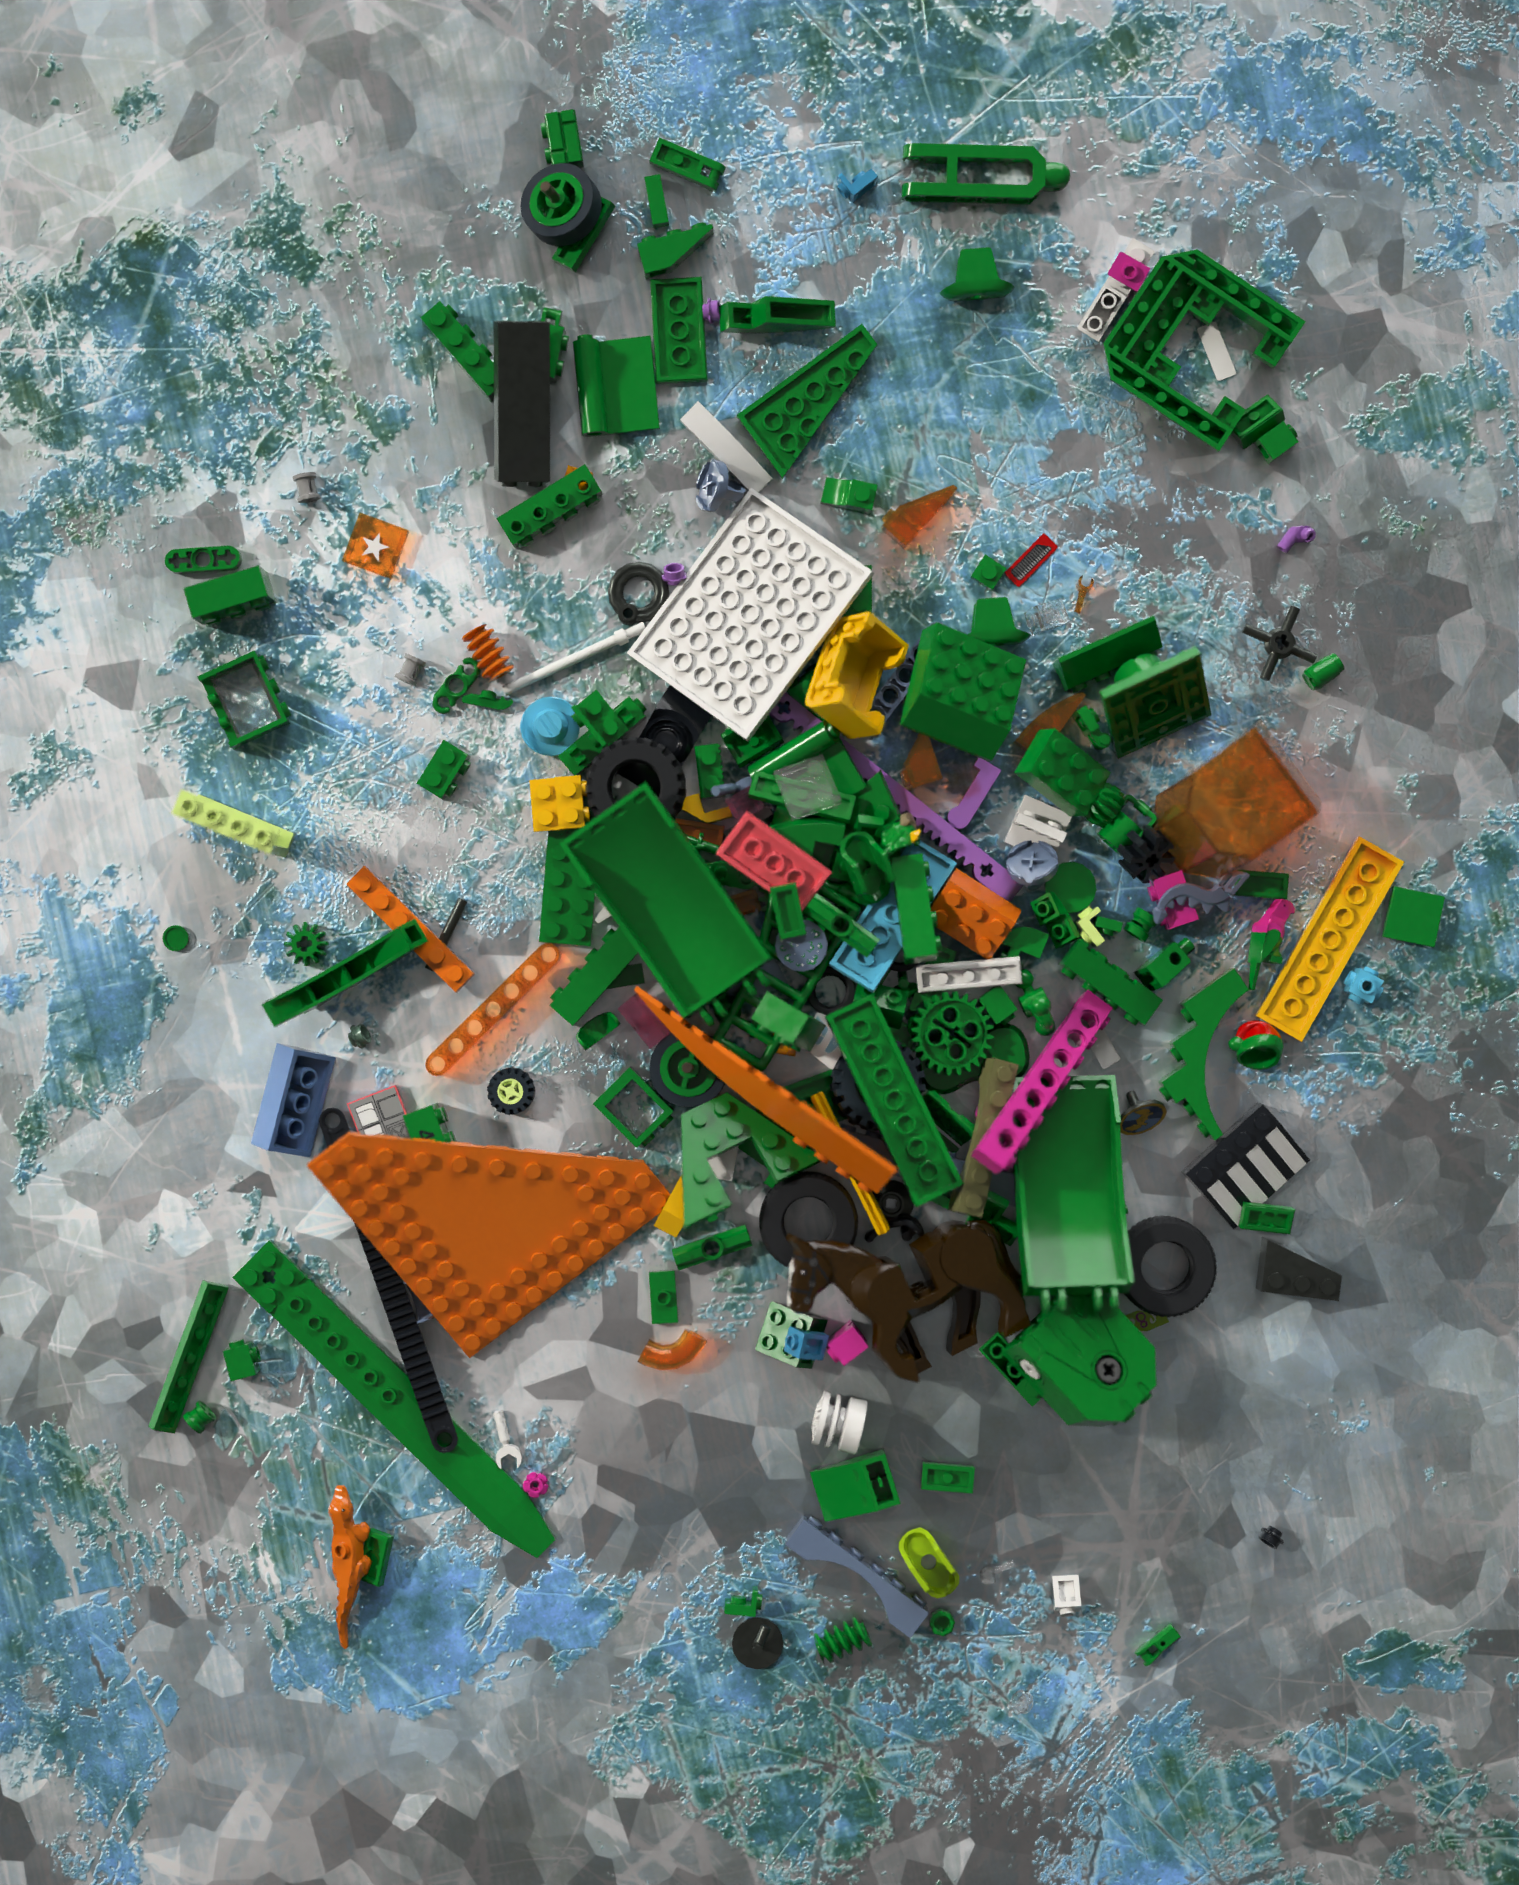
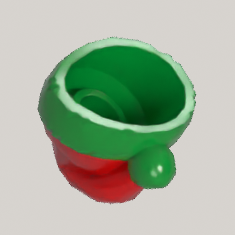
M1258 1020L1243 1023L1238 1028L1236 1036L1228 1042L1229 1048L1232 1051H1236L1237 1061L1241 1065L1254 1070L1269 1069L1277 1065L1284 1048L1279 1032L1269 1023Z

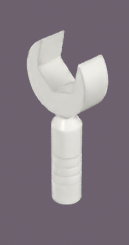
M496 1411L493 1413L499 1440L503 1444L496 1454V1463L502 1469V1458L510 1454L517 1458L518 1468L522 1462V1452L516 1445L509 1444L510 1437L504 1411Z

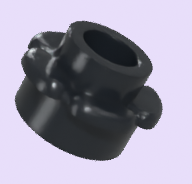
M1268 1526V1528L1262 1527L1259 1539L1273 1549H1277L1279 1544L1284 1543L1281 1539L1282 1533L1272 1526Z

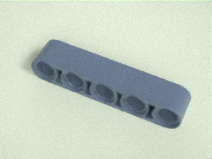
M920 638L905 656L903 664L896 668L873 700L870 711H879L883 714L885 718L884 724L907 695L910 682H901L898 673L901 670H908L912 673L915 663L914 652L918 650ZM888 690L894 691L897 695V701L892 704L886 703L883 699V693Z

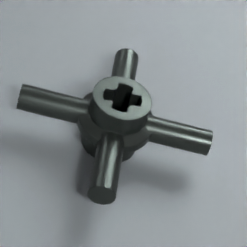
M1290 606L1282 627L1275 628L1269 633L1247 623L1245 624L1242 633L1264 642V648L1269 655L1261 672V679L1269 681L1278 660L1284 659L1291 654L1314 664L1318 654L1296 645L1295 637L1291 633L1300 611L1299 608ZM1279 638L1283 639L1282 644L1285 645V647L1280 649L1277 648L1278 643L1275 642Z

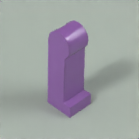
M978 758L973 768L979 772L958 806L952 808L947 814V822L956 830H960L969 824L1002 771L984 759Z

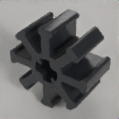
M1144 825L1142 827V836L1140 837L1134 830H1131L1126 836L1133 842L1132 846L1120 844L1117 852L1123 857L1118 863L1133 879L1137 877L1142 883H1149L1151 871L1158 878L1166 875V872L1159 866L1160 863H1170L1171 865L1174 863L1175 857L1168 851L1173 849L1174 845L1161 831H1155L1150 825Z

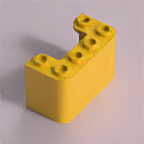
M871 612L841 617L824 641L806 695V705L848 739L881 734L885 718L879 711H870L882 672L903 664L909 644Z

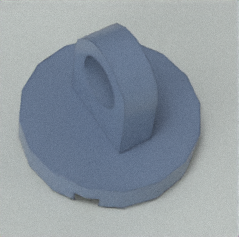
M712 459L711 462H707L702 467L699 473L696 489L700 490L699 495L695 497L697 505L701 510L715 512L724 499L736 502L741 501L746 490L741 484L729 480L728 469L723 461Z
M1031 840L1024 841L1015 845L1007 855L1006 865L1008 874L1012 880L1024 885L1031 891L1038 889L1045 882L1049 881L1056 874L1059 867L1057 852L1044 841H1038V843H1032Z

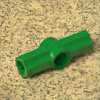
M816 893L803 911L866 958L880 941L878 937L818 893ZM840 918L846 919L850 924L849 929L844 933H839L834 928L835 922Z
M746 1224L673 1248L672 1253L678 1270H682L709 1260H716L721 1256L753 1245ZM708 1241H716L720 1247L719 1251L715 1254H710L705 1250V1244Z

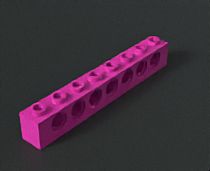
M1087 990L1078 998L972 1152L971 1156L995 1174L1003 1169L1007 1171L1016 1160L1013 1156L1017 1149L1022 1150L1030 1139L1027 1136L1030 1129L1035 1130L1042 1122L1044 1117L1041 1116L1043 1110L1045 1108L1049 1110L1057 1099L1054 1094L1058 1088L1062 1090L1071 1078L1068 1076L1071 1069L1076 1070L1082 1063L1084 1057L1081 1054L1085 1049L1089 1050L1097 1040V1037L1094 1035L1098 1029L1102 1031L1109 1023L1111 1018L1108 1015L1113 1009L1110 1005L1090 990ZM1081 1019L1087 1021L1089 1028L1083 1026ZM1068 1038L1074 1041L1075 1048L1069 1045ZM1054 1058L1061 1061L1062 1067H1058L1055 1064ZM1040 1078L1046 1079L1049 1087L1043 1086ZM1027 1098H1031L1034 1101L1035 1108L1027 1103ZM1013 1118H1017L1021 1122V1128L1013 1123ZM999 1138H1003L1007 1142L1008 1148L1000 1145Z

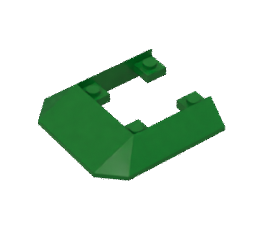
M1196 249L1161 256L1103 343L1111 381L1219 452L1246 409L1224 396L1211 415L1169 387L1181 366L1160 353L1187 312L1209 326L1222 307L1264 335L1252 355L1274 369L1306 321Z

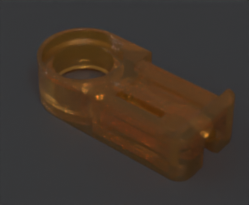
M749 890L730 896L743 915L753 913L755 909H758V912L761 911L756 890Z

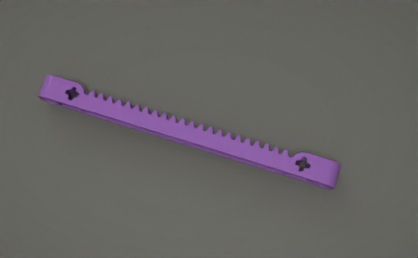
M786 692L769 713L778 722L786 723L793 721V730L796 731L801 728L802 733L822 722ZM779 703L781 705L789 704L788 710L790 713L784 712L782 715L779 714V707L777 705ZM839 736L864 780L868 781L879 770L882 771L896 805L899 806L900 814L904 812L911 813L917 827L923 826L922 834L931 832L929 840L932 841L939 838L938 847L946 844L947 854L955 851L954 860L962 857L963 867L968 864L972 865V875L976 881L1007 901L1011 902L1024 885L1012 880L1003 866ZM990 865L989 871L991 876L986 875L982 877L980 875L982 873L980 866Z

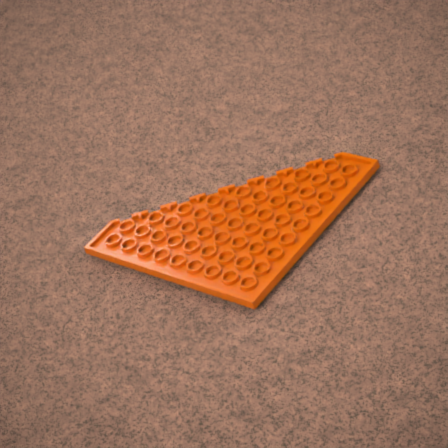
M348 1132L307 1163L310 1171L469 1358L661 1213L670 1196V1192L646 1162L641 1159L626 1160L597 1155V1157L584 1156L579 1153H553L524 1148V1150L511 1149L506 1146H480L454 1141L448 1143L438 1142L433 1139H407L376 1134L375 1136L360 1134V1132Z

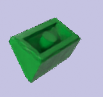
M1267 394L1246 409L1231 434L1239 445L1246 449L1282 421H1285L1283 409Z

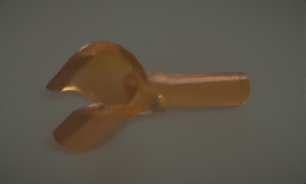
M1083 575L1079 578L1076 584L1079 593L1074 612H1081L1086 593L1091 590L1094 584L1093 578H1091L1088 587L1081 584Z

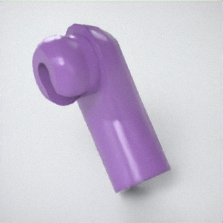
M1293 526L1286 532L1277 548L1284 553H1288L1294 543L1313 541L1316 537V532L1310 526Z

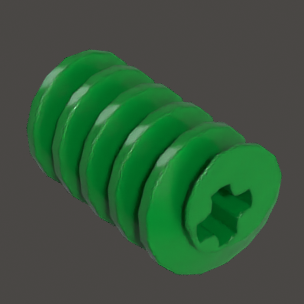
M855 1617L852 1618L851 1627L846 1621H843V1630L833 1625V1634L824 1629V1638L814 1633V1641L823 1663L824 1658L833 1663L834 1653L839 1659H842L844 1657V1649L849 1655H852L853 1646L862 1651L863 1642L868 1647L872 1646L863 1619L860 1623Z

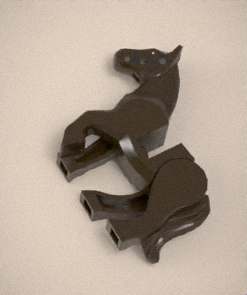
M955 1220L944 1222L935 1228L933 1232H927L910 1243L909 1246L925 1279V1282L918 1281L910 1286L899 1264L887 1256L876 1257L862 1248L840 1241H805L789 1233L786 1236V1239L794 1247L789 1263L788 1307L797 1314L810 1312L816 1296L833 1283L854 1309L871 1319L873 1323L872 1351L898 1378L918 1383L920 1382L918 1374L932 1367L926 1358L923 1348L919 1344L910 1320L935 1309L951 1297L953 1301V1316L946 1345V1351L951 1356L978 1343L976 1324L981 1304V1292L992 1294L1000 1303L998 1332L1002 1336L1009 1337L1031 1325L1023 1298L1022 1275L1014 1268L999 1231L986 1220H968L967 1223Z

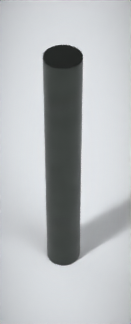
M461 898L457 899L439 937L446 946L467 904V901ZM426 964L425 968L428 969V970L433 971V970Z

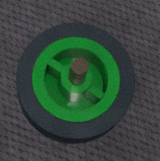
M559 163L540 170L531 178L523 191L520 206L524 222L541 241L552 246H567L580 241L591 232L599 219L602 202L597 186L582 169L572 164Z
M673 1033L664 1037L652 1053L650 1060L652 1083L657 1092L672 1104L682 1107L702 1105L714 1099L725 1085V1082L708 1069Z

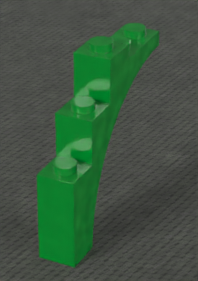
M413 919L398 926L380 939L329 969L261 1005L275 1028L323 1005L338 994L393 965L428 942L416 919Z
M1229 968L1179 1003L1183 1008L1180 1010L1183 1018L1188 1024L1192 1022L1194 1025L1169 1042L1172 1047L1169 1050L1171 1055L1178 1063L1182 1061L1183 1064L1158 1081L1162 1086L1158 1090L1167 1102L1171 1100L1176 1104L1184 1100L1185 1102L1182 1104L1184 1110L1190 1117L1194 1115L1200 1124L1197 1125V1128L1204 1138L1209 1136L1212 1140L1218 1139L1223 1133L1214 1119L1207 1099L1205 1087L1206 1056L1211 1038L1221 1018L1230 1006L1249 990L1234 968Z

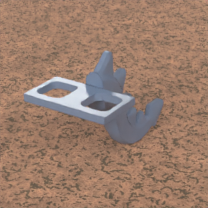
M1230 869L1222 880L1211 889L1191 883H1182L1171 887L1162 895L1157 907L1152 909L1155 924H1160L1168 916L1165 909L1166 907L1174 908V899L1182 906L1188 898L1190 908L1201 904L1206 914H1210L1215 905L1223 912H1228L1231 898L1228 894L1234 895L1250 875L1246 872Z

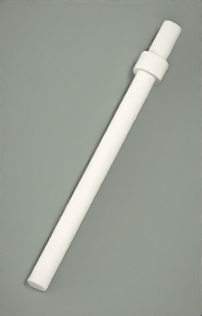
M641 622L626 630L621 628L614 632L615 635L506 684L502 688L506 696L611 647L618 644L622 646L628 643L629 639L640 635L646 627Z

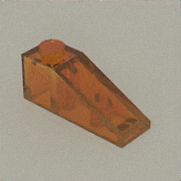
M951 485L900 505L895 511L891 508L881 519L884 522L881 529L899 546L905 549L956 493L957 487Z

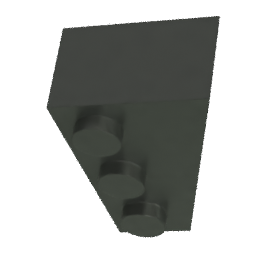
M1262 1237L1256 1289L1261 1292L1339 1301L1342 1275Z

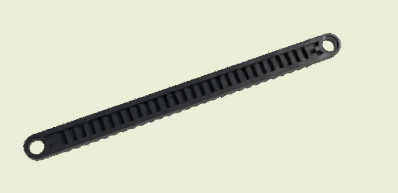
M328 1108L320 1115L319 1123L327 1147H330L350 1132L346 1117L339 1109ZM330 1113H335L340 1118V1124L336 1128H329L325 1124V1118ZM355 1224L432 1445L438 1452L448 1453L454 1450L457 1445V1433L421 1330L416 1322L417 1319L403 1279ZM442 1432H448L452 1436V1443L447 1447L440 1446L437 1442V1437Z

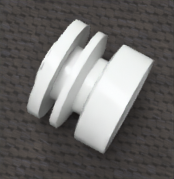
M824 1390L821 1399L816 1405L811 1426L812 1444L818 1446L822 1435H826L824 1447L829 1448L833 1438H838V1450L855 1455L862 1435L868 1402L867 1400L850 1397L846 1407H841V1394H836L833 1404H829L831 1392Z

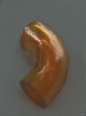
M686 1328L678 1340L671 1344L662 1345L649 1339L637 1362L660 1371L678 1369L692 1362L704 1348L707 1340Z

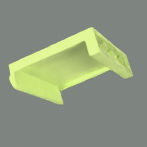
M181 789L171 813L268 854L285 858L295 837V833L200 794L197 796Z

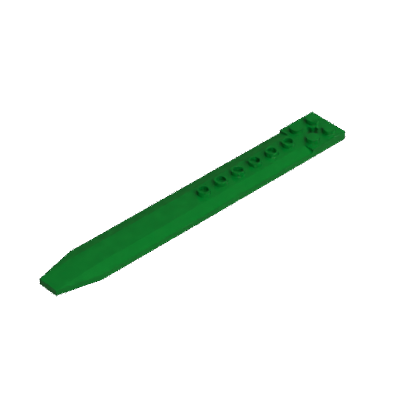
M269 1240L232 1277L491 1532L535 1558H538L555 1541L556 1538L528 1493L503 1468L500 1469L496 1461L453 1419L458 1437L454 1450L448 1453H441L433 1447L408 1375L274 1242ZM265 1270L267 1272L273 1270L276 1273L274 1275L275 1283L271 1281L266 1283L264 1281L265 1275L263 1273ZM442 1432L438 1435L437 1442L440 1446L447 1447L452 1443V1436L448 1432Z

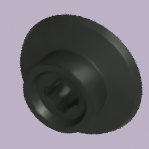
M888 1180L878 1194L872 1191L885 1219L896 1217L899 1214L911 1215L914 1204L902 1182ZM888 1198L897 1200L894 1209L885 1207Z

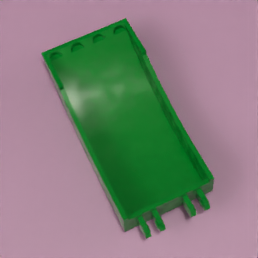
M646 782L559 843L588 887L592 889L624 932L683 1018L688 1019L699 1012L705 1022L711 1027L715 1022L705 1006L712 1002L719 1015L723 1018L727 1016L728 1012L718 998L722 994L742 982L753 997L757 995L756 987L748 979V976L754 972L759 977L762 985L766 988L771 985L761 967L770 962L773 957L710 867Z
M1115 1075L1070 1076L1071 1078L1062 1090L1058 1088L1054 1094L1057 1097L1054 1104L1049 1110L1045 1108L1041 1113V1116L1044 1117L1042 1122L1035 1130L1031 1128L1027 1136L1030 1139L1022 1150L1017 1149L1013 1155L1016 1158L1013 1163L1014 1193L1024 1297L1040 1296L1042 1312H1049L1051 1305L1049 1296H1057L1059 1312H1065L1066 1295L1092 1294L1094 1309L1102 1310V1294H1109L1111 1309L1118 1310V1293H1128L1134 1283L1124 1199L1120 1131L1121 1117ZM1024 1077L1015 1078L1012 1094ZM1040 1078L1042 1085L1049 1087L1047 1080ZM1027 1098V1103L1035 1108L1034 1101L1031 1098ZM1013 1118V1123L1021 1128V1122L1017 1118Z

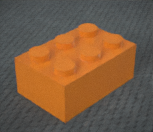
M957 868L930 906L931 911H936L938 929L985 959L992 958L1015 925L1022 911Z

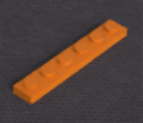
M363 866L346 884L392 930L416 919L428 942L414 950V952L456 993L475 975L366 866Z

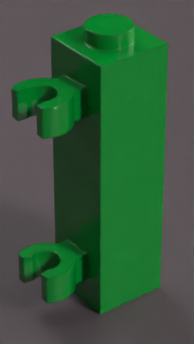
M628 696L613 709L630 730L628 733L647 718L643 713L647 709L638 698L632 700ZM589 730L558 756L573 775L583 773L593 764L592 761L595 756L597 757L602 752L603 747L596 748L587 737L591 734Z

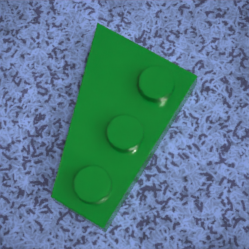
M881 770L866 782V788L853 795L856 796V801L850 823H845L843 839L852 833L858 815L883 817L884 825L900 819V811Z

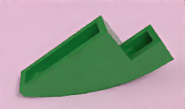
M764 296L753 303L726 302L719 306L720 332L780 333L836 327L835 301Z
M827 818L790 820L769 826L811 857L815 841L840 846L845 831L844 822Z

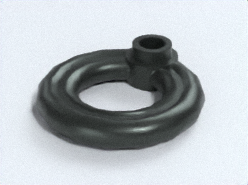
M641 561L627 563L619 568L610 579L608 588L609 602L624 625L651 621L668 599L670 594L668 583L662 579V571L654 565ZM642 577L651 582L654 596L648 605L637 608L633 604H628L623 594L624 586L632 578ZM625 610H632L633 616L625 618L623 616Z

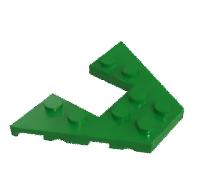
M727 1092L681 1114L683 1228L685 1230L731 1207L732 1203L708 1161L749 1140L752 1141L776 1184L820 1163L821 1160L814 1156L815 1151L809 1147L804 1149L793 1141L794 1137Z

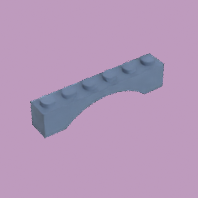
M803 1515L785 1538V1545L805 1560L835 1562L860 1574L880 1596L887 1611L889 1623L911 1638L929 1614L928 1608L925 1606L927 1602L916 1593L912 1596L906 1592V1586L898 1579L893 1578V1580H890L884 1575L885 1570L878 1564L873 1562L870 1565L863 1560L865 1556L854 1547L849 1549L843 1545L844 1540L833 1531L829 1534L823 1530V1524L815 1517L810 1516V1518H807Z

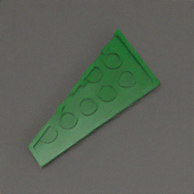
M863 324L859 325L737 414L741 424L782 479L876 349L877 343Z

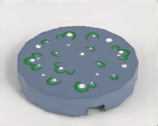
M804 920L805 935L782 940L779 933L776 936L775 949L778 958L785 966L795 971L803 972L815 968L826 955L827 940L825 933L817 924L810 920Z

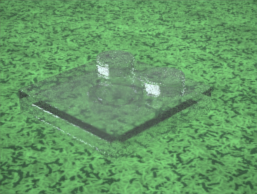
M823 754L773 772L792 821L841 804L840 795Z

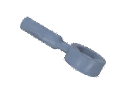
M748 776L736 783L713 786L711 793L714 796L735 793L736 797L749 793L752 778Z

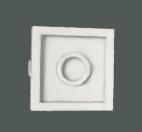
M1024 795L1004 843L1014 847L1024 841L1031 840L1032 843L1044 841L1057 852L1059 845L1063 843L1067 835L1065 831L1072 816L1044 802Z

